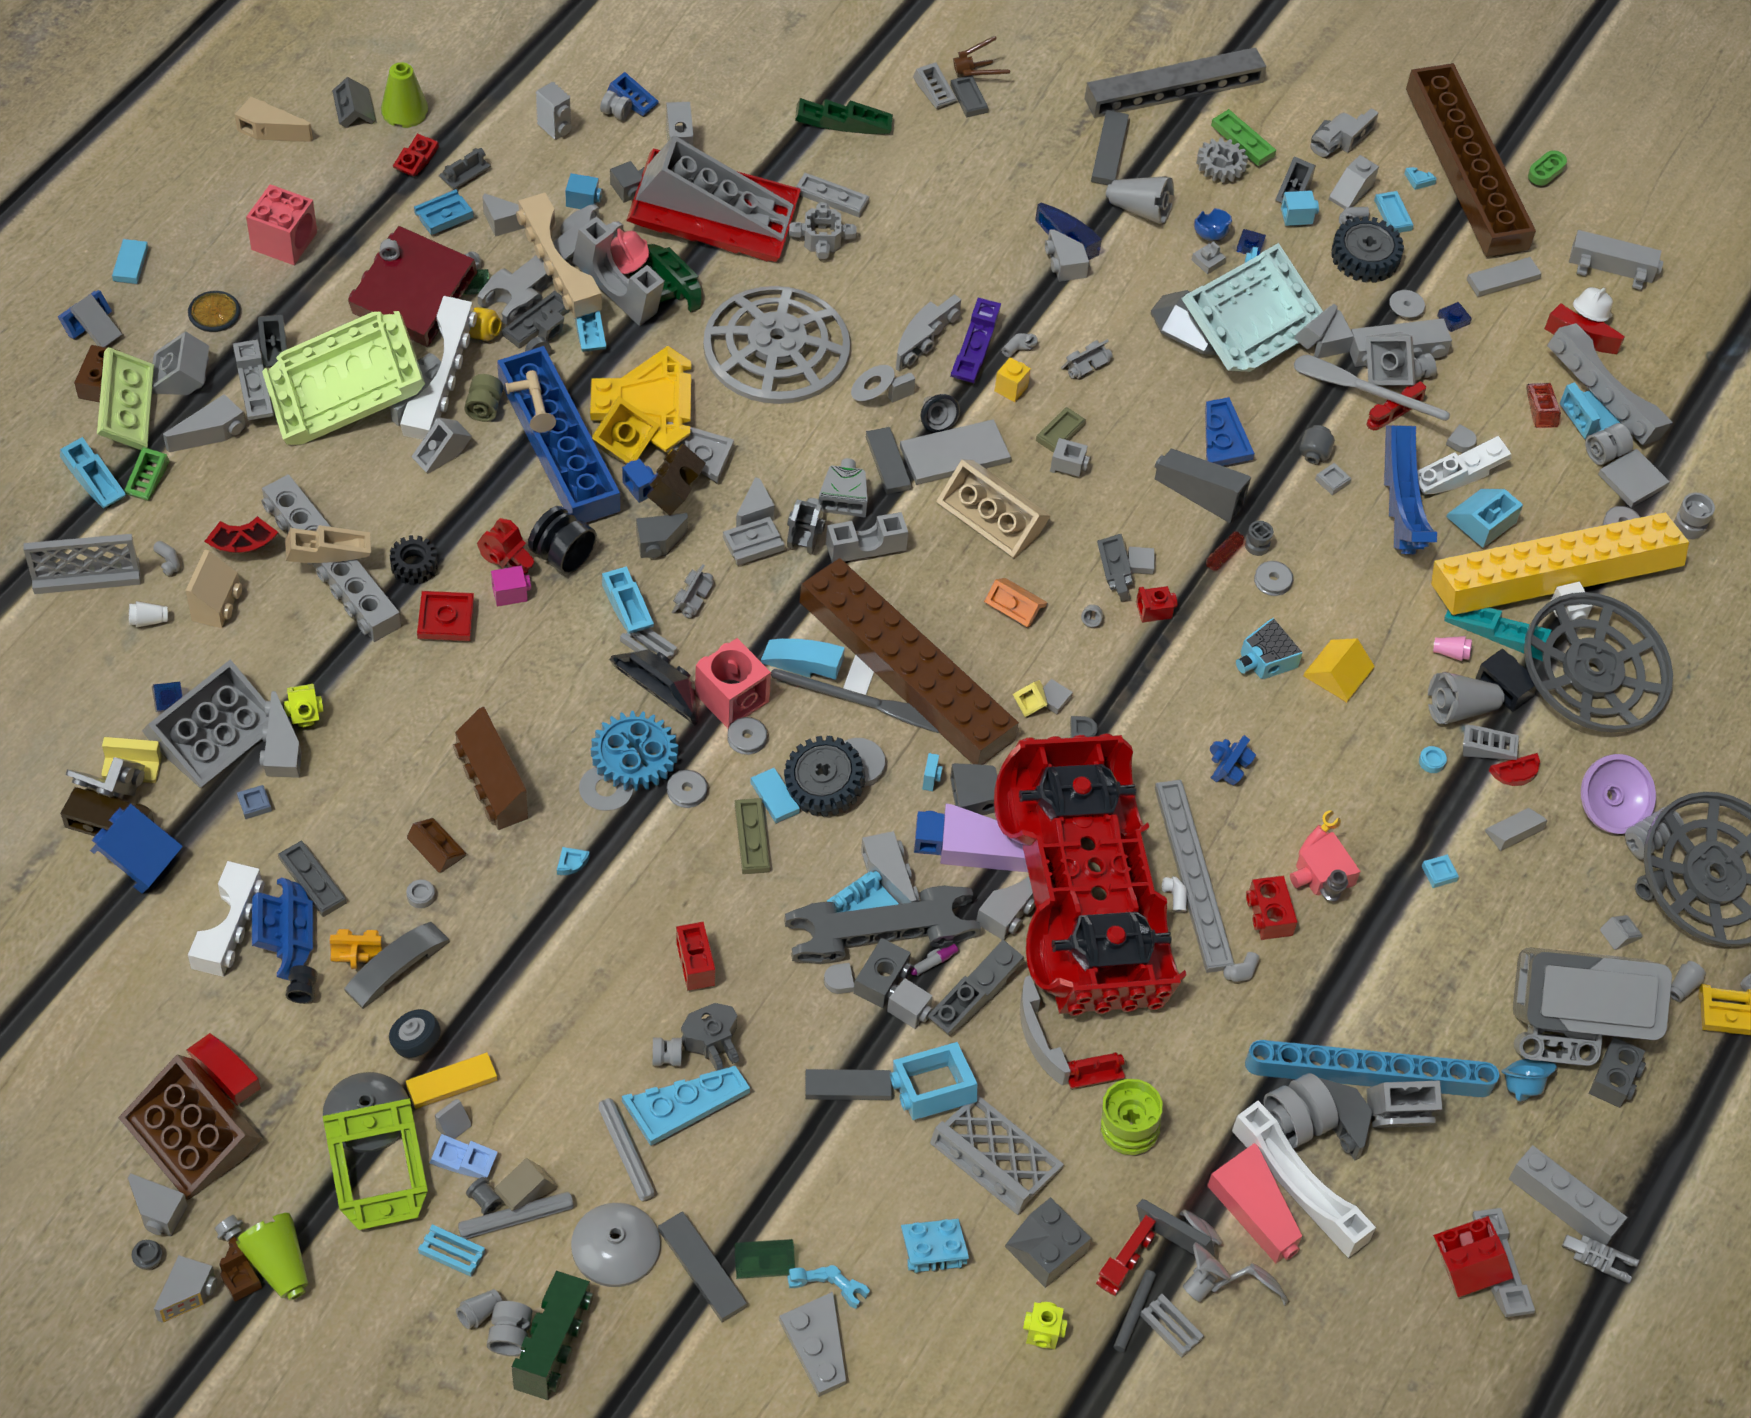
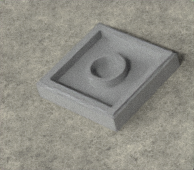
M1638 449L1603 467L1598 474L1631 508L1667 488L1670 482Z

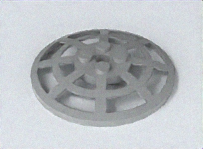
M769 286L746 290L723 302L708 320L704 331L703 349L709 369L725 387L750 400L763 403L785 404L810 399L830 388L840 378L846 368L849 359L850 339L843 319L827 302L803 290ZM763 294H781L780 298H764L753 302L746 299ZM791 296L803 298L815 303L824 310L815 312L805 304L790 298ZM735 303L742 307L732 316L728 326L713 327L717 317ZM765 304H779L777 312L763 313L758 308V306ZM788 306L799 308L808 315L796 318L787 313ZM746 312H749L755 318L750 326H735ZM833 317L838 323L843 338L842 346L828 341L827 328L822 319ZM816 322L821 338L807 335L805 326ZM726 335L727 348L732 356L722 365L718 363L712 350L711 336ZM733 335H748V346L738 351ZM780 335L783 338L776 340L773 339L771 336ZM806 344L819 347L815 355L808 361L801 355ZM826 350L840 354L835 367L824 378L819 380L812 368L822 360ZM754 354L758 358L767 361L766 367L757 366L746 360V358ZM793 360L797 364V367L775 370L776 363H785ZM739 364L749 372L764 376L762 389L743 384L727 372ZM804 374L811 384L792 391H772L774 378H789Z

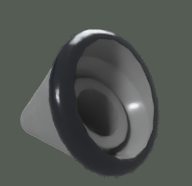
M947 394L926 397L920 414L923 426L934 433L950 429L959 417V404L954 397Z

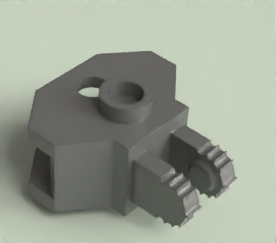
M808 498L807 501L797 499L787 522V526H789L788 548L793 549L794 545L798 544L807 547V553H813L818 535L823 534L826 520L822 519L824 509H822L821 500L816 498Z
M713 1003L689 1013L681 1027L684 1049L703 1054L705 1059L709 1058L716 1071L723 1068V1062L718 1053L725 1051L732 1064L739 1061L737 1051L732 1043V1037L737 1029V1014L734 1008L728 1005ZM709 1015L707 1018L702 1019V1016Z

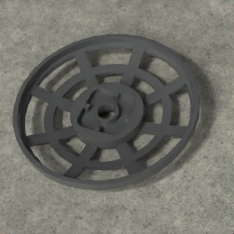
M1589 592L1570 593L1548 602L1538 611L1529 624L1524 643L1525 662L1529 675L1543 698L1557 712L1570 721L1601 732H1627L1640 728L1650 722L1668 701L1673 684V669L1667 647L1651 623L1629 605L1602 594ZM1577 604L1594 605L1601 607L1602 611L1599 621L1590 619L1570 621L1565 606ZM1555 610L1561 625L1551 632L1545 643L1533 634L1540 621ZM1612 612L1632 623L1644 635L1645 639L1633 645L1621 632L1609 626ZM1591 628L1596 631L1594 638L1579 639L1574 629ZM1563 633H1565L1571 644L1566 653L1552 647L1556 639ZM1608 634L1617 640L1625 649L1617 652L1614 647L1604 641L1605 635ZM1531 645L1543 652V665L1549 680H1540L1532 660ZM1651 647L1656 654L1660 666L1661 684L1645 681V668L1639 654ZM1550 657L1563 663L1565 675L1555 678L1551 668ZM1632 659L1636 670V679L1625 676L1623 661ZM1589 663L1595 664L1599 672L1592 670ZM1572 684L1577 690L1582 692L1581 702L1571 697L1562 687ZM1620 685L1634 689L1631 697L1624 703L1614 693ZM1555 689L1565 701L1580 709V715L1578 716L1562 706L1549 691ZM1643 691L1658 693L1656 703L1643 718L1638 720L1628 710L1639 700ZM1592 696L1605 697L1613 708L1591 707ZM1590 713L1602 716L1620 714L1629 724L1617 726L1599 724L1590 721Z
M1698 792L1680 797L1666 806L1656 816L1647 833L1644 844V866L1650 889L1665 913L1680 928L1692 936L1707 943L1720 946L1739 947L1751 945V936L1743 939L1727 940L1723 927L1738 925L1751 919V906L1739 896L1746 884L1751 885V874L1746 872V867L1740 857L1746 851L1751 857V833L1745 836L1733 826L1718 821L1720 806L1730 808L1751 820V805L1734 796L1719 792ZM1691 804H1709L1707 819L1693 820L1682 826L1679 825L1672 813L1679 808ZM1665 820L1673 834L1665 845L1663 858L1651 855L1652 840L1657 828ZM1706 828V841L1696 846L1685 834L1694 829ZM1717 830L1730 835L1739 843L1734 848H1731L1727 844L1717 841ZM1677 841L1687 852L1683 864L1670 861L1672 849ZM1652 867L1663 870L1667 887L1676 900L1671 905L1665 900L1659 889ZM1710 867H1714L1718 870L1720 875L1719 878H1715L1711 875ZM1671 872L1681 874L1684 877L1688 889L1682 895H1680L1674 885ZM1695 897L1709 903L1710 916L1700 913L1691 907L1689 903ZM1732 902L1742 914L1732 918H1722L1720 905ZM1684 909L1696 919L1711 924L1715 937L1697 930L1685 922L1678 913Z

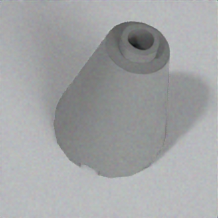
M1171 177L1114 180L1112 184L1108 185L1106 197L1109 198L1111 204L1155 223H1165L1169 217L1172 203H1169V195H1174V183Z
M1449 672L1436 673L1431 679L1428 688V696H1432V704H1428L1432 718L1439 724H1449L1498 710L1504 702V693L1499 685Z

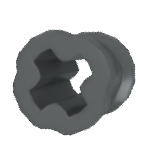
M487 1177L477 1179L466 1191L468 1198H473L482 1208L481 1213L483 1215L496 1212L504 1203L499 1195L490 1187V1181Z

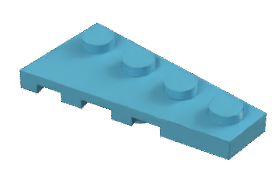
M732 1066L702 1074L700 1078L685 1082L684 1079L674 1082V1085L660 1089L657 1087L646 1089L645 1093L633 1096L632 1093L622 1096V1102L650 1146L749 1094L750 1087L737 1067Z

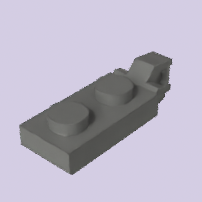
M1122 534L1098 540V548L1110 589H1117L1121 602L1131 599L1128 585L1133 584V575Z

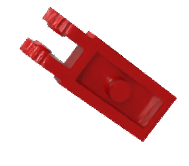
M1420 381L1413 386L1406 387L1401 394L1422 402L1426 385ZM1387 400L1384 405L1377 404L1374 408L1370 409V416L1366 425L1370 430H1379V428L1381 429L1412 409Z

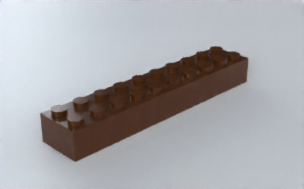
M1455 64L1411 69L1406 91L1485 256L1489 257L1530 250L1536 229Z
M841 558L801 584L800 603L903 700L912 705L972 764H984L1015 741L1019 722Z

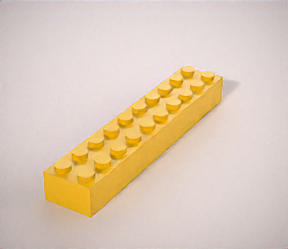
M1666 512L1435 560L1431 585L1451 614L1456 615L1554 594L1556 587L1580 582L1582 587L1685 566L1689 541Z

